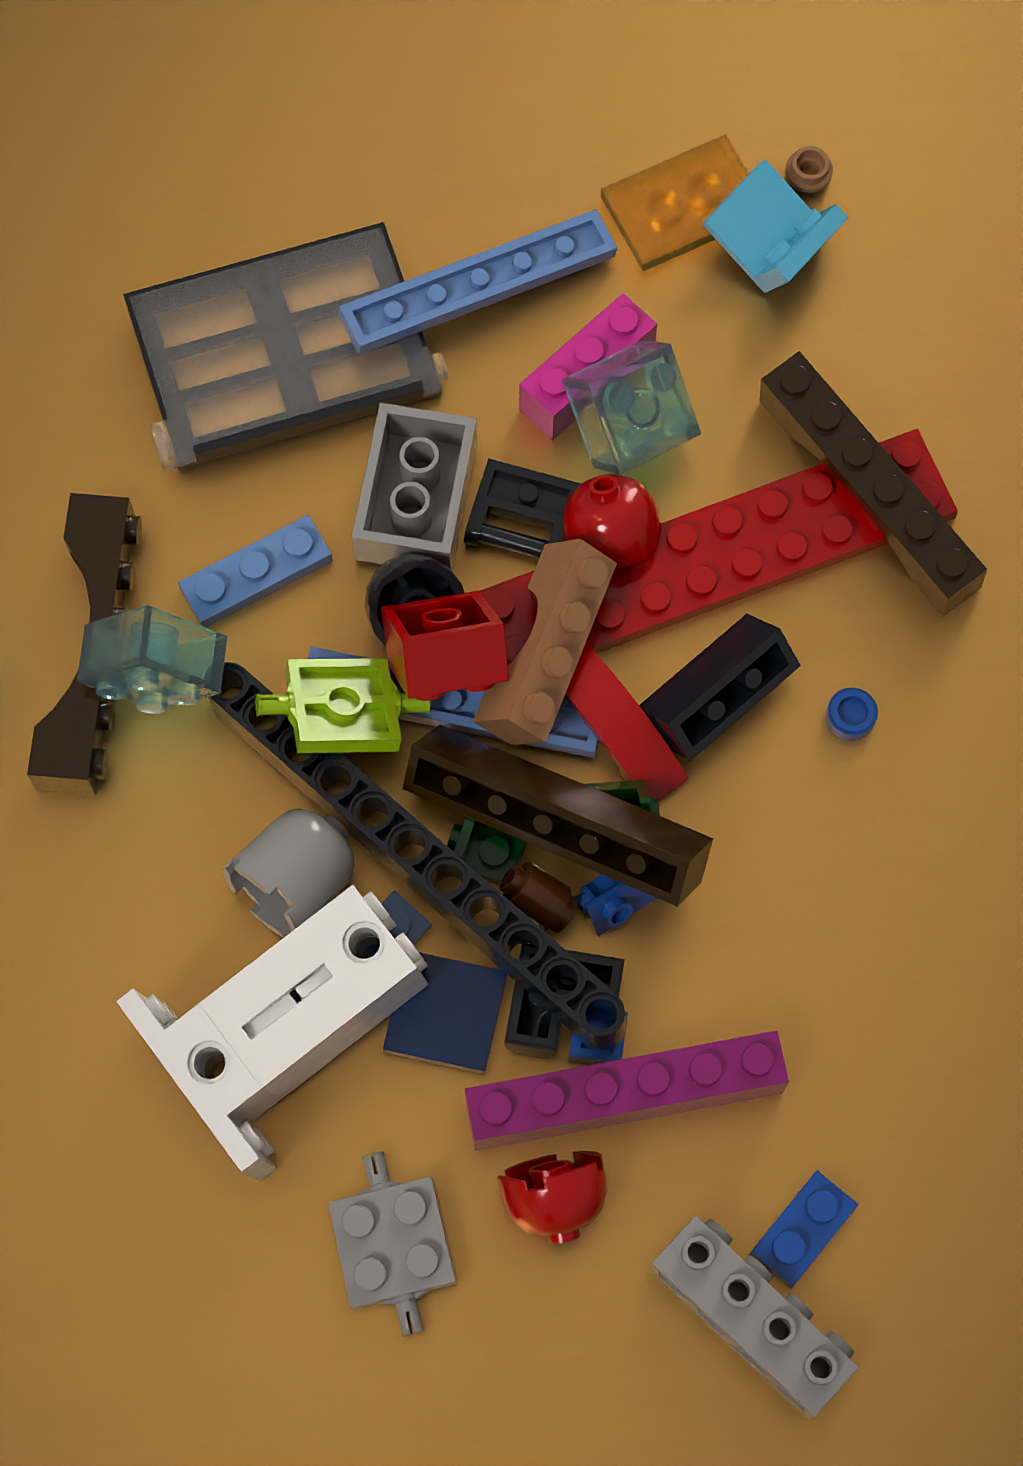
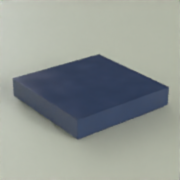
M420 953L428 967L421 971V974L429 985L391 1014L383 1053L485 1075L507 974L503 970Z

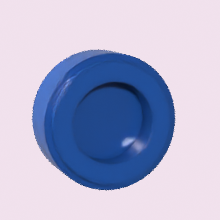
M845 688L838 691L831 698L826 710V722L829 729L839 738L852 741L867 736L872 731L878 716L875 700L866 691L858 688Z

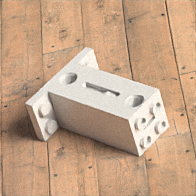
M351 885L179 1019L165 1002L161 1003L154 994L147 998L134 988L116 1001L240 1171L258 1181H262L277 1169L268 1157L275 1152V1149L257 1126L253 1127L250 1123L429 985L421 974V971L428 967V965L403 932L396 938L392 936L389 931L397 925L372 891L362 897L354 885ZM380 944L374 956L368 959H361L367 947ZM225 1060L223 1072L212 1079L214 1067L219 1062Z

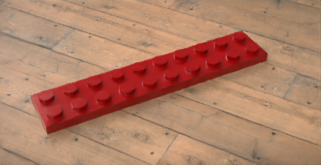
M918 428L879 442L945 521L948 522L955 519L958 510ZM822 463L661 523L662 532L660 531L658 534L659 544L655 551L640 562L614 570L586 643L597 654L889 544V542L852 493ZM534 571L480 590L481 594L503 622L507 665L512 662L527 642L536 621L538 610L537 598L527 588Z

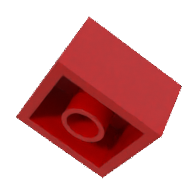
M479 590L381 607L388 665L408 699L415 698L417 700L430 701L441 698L444 692L461 689L470 692H481L491 689L495 683L509 681L504 625Z

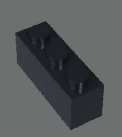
M745 614L639 706L663 737L671 751L691 761L801 665L780 628L752 615Z

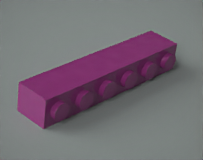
M778 1030L465 1088V1100L474 1149L479 1151L783 1094L789 1079Z

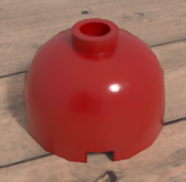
M607 474L591 478L573 490L563 509L564 540L582 539L616 562L615 569L625 568L642 561L655 551L659 544L658 534L660 531L662 532V524L656 501L641 482L630 476Z
M574 1151V1162L557 1160V1155L553 1154L524 1161L505 1169V1176L498 1175L497 1179L507 1214L518 1227L528 1233L539 1236L548 1235L549 1243L551 1244L566 1243L580 1237L579 1228L592 1223L600 1214L607 1194V1182L602 1154L596 1151Z

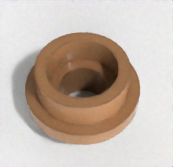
M814 146L803 147L794 152L788 159L785 170L786 178L791 186L801 192H818L824 189L831 180L833 173L832 162L822 149ZM804 169H811L816 174L807 175L801 171Z

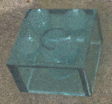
M641 340L562 379L591 463L596 470L622 475L702 434L671 343Z
M150 605L139 607L85 624L77 682L95 688L96 694L103 698L126 699L137 703L136 708L138 710L151 714L165 713L167 708L176 705H196L199 703V699L221 694L228 636Z

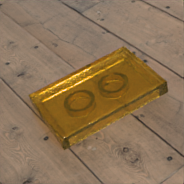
M725 134L601 188V198L642 271H645L715 240L703 226L704 220L749 173Z

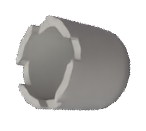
M303 809L289 810L269 824L222 868L223 877L234 894H237L243 888L247 895L256 903L250 912L266 927L284 938L335 899L353 877L354 857L348 842L345 840L349 836L348 831L340 821L329 814L323 818L315 812Z

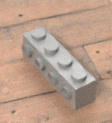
M695 1215L652 1262L650 1270L809 1420L814 1418L859 1368L850 1359L854 1355V1351L834 1332L829 1331L825 1336L809 1321L814 1316L812 1311L792 1293H789L784 1298L769 1284L773 1279L772 1274L758 1260L750 1255L743 1260L728 1245L733 1239L717 1222L709 1218L704 1223Z

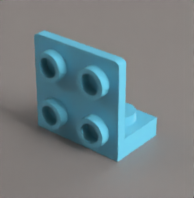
M764 160L758 163L704 220L703 226L758 287L766 293L788 283L848 217L837 204L821 212H818L816 208L810 209L771 164Z

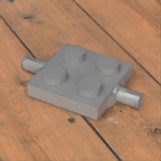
M376 1152L373 1154L378 1173L376 1172L373 1156L368 1154L362 1157L369 1188L364 1189L356 1196L329 1202L328 1205L351 1309L356 1310L379 1303L396 1305L402 1331L401 1335L409 1336L413 1335L408 1314H410L413 1332L417 1334L424 1331L417 1299L422 1298L431 1290L458 1283L434 1179L430 1176L407 1183L390 1182L384 1157L385 1153Z

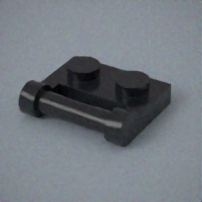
M488 458L466 526L463 542L476 547L480 543L540 558L545 544L565 541L563 536V509L573 490L582 483ZM491 513L550 529L552 533L548 541L485 523L488 514Z

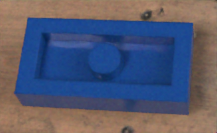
M816 1170L749 1255L758 1260L770 1273L791 1289L859 1204Z

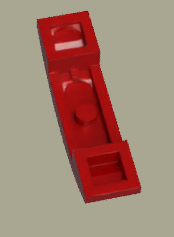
M585 643L564 697L619 766L617 771L624 780H644L649 796L657 797L659 802L689 778L642 708L596 652Z

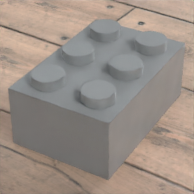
M380 403L352 533L355 560L384 564L388 559L405 553H422L440 560L451 571L453 570L477 448V418Z

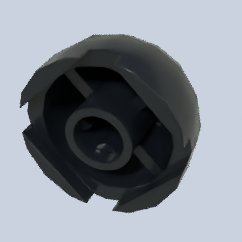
M405 553L388 559L374 572L366 587L365 612L372 631L385 645L381 607L465 592L462 583L445 563L426 554Z

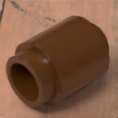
M531 861L524 863L521 867L517 864L512 866L503 877L499 887L503 895L543 931L548 929L555 933L562 931L572 920L579 904L578 898L572 895V890L569 886Z

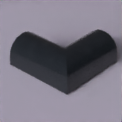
M522 943L519 960L532 958L538 949L532 944ZM566 950L619 997L625 959ZM559 977L551 982L549 989L556 994L564 995L573 991L577 984L569 977ZM515 982L504 1046L512 1052L531 1057L549 1058L555 1056L562 1022Z

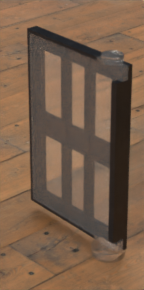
M384 222L123 294L163 420L150 424L152 437L163 471L174 468L181 470L378 413L380 403L404 406L442 395L440 382L448 380L446 365L440 352L430 355L422 331L358 355L338 316L339 306L404 282Z

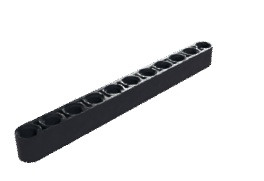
M225 662L216 665L209 671L205 680L206 693L219 719L326 814L340 821L353 838L515 982L523 987L524 990L586 1045L597 1050H607L621 1042L625 1035L626 1014L624 1004L618 995L342 753H313L305 761H292L290 758L297 751L292 724L288 720L287 715H256V694L268 695L273 693L244 667L237 663ZM239 687L242 689L233 698L226 699L220 697L223 691L228 688ZM275 718L278 720L270 729L259 730L255 728L262 719ZM343 780L350 783L348 788L342 793L332 794L326 791L327 787L334 781ZM380 812L387 815L385 820L377 826H366L362 823L365 816L370 813ZM415 844L424 848L421 855L414 859H403L398 856L401 849L407 845ZM446 877H455L461 881L460 886L452 892H441L435 888L437 883ZM483 910H493L499 914L497 921L489 926H479L472 921L475 915ZM522 943L532 944L538 949L535 956L527 960H518L512 957L510 953L515 946ZM559 977H569L577 984L573 991L564 995L556 994L549 989L551 982ZM598 1011H607L616 1018L615 1023L611 1027L603 1030L590 1026L587 1020L593 1013Z

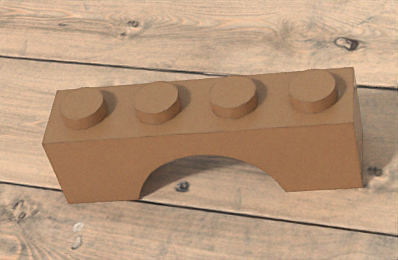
M582 539L545 544L527 587L535 594L538 603L534 627L521 651L507 665L509 681L495 683L491 689L485 691L473 720L474 723L510 745L546 743L617 565L616 562Z

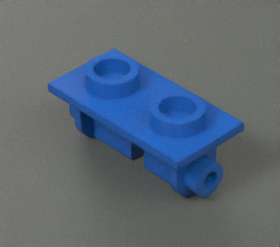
M600 875L588 884L580 887L581 893L576 896L579 900V909L585 915L589 913L598 937L612 927L622 925L633 913L653 900L658 899L604 875Z

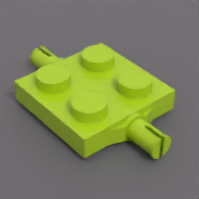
M387 658L288 659L285 669L287 693L256 694L255 699L257 716L287 715L294 728L297 753L398 752L402 741L398 720L400 713H429L431 704L430 701H422L415 698L408 699L405 693L399 692L391 679Z

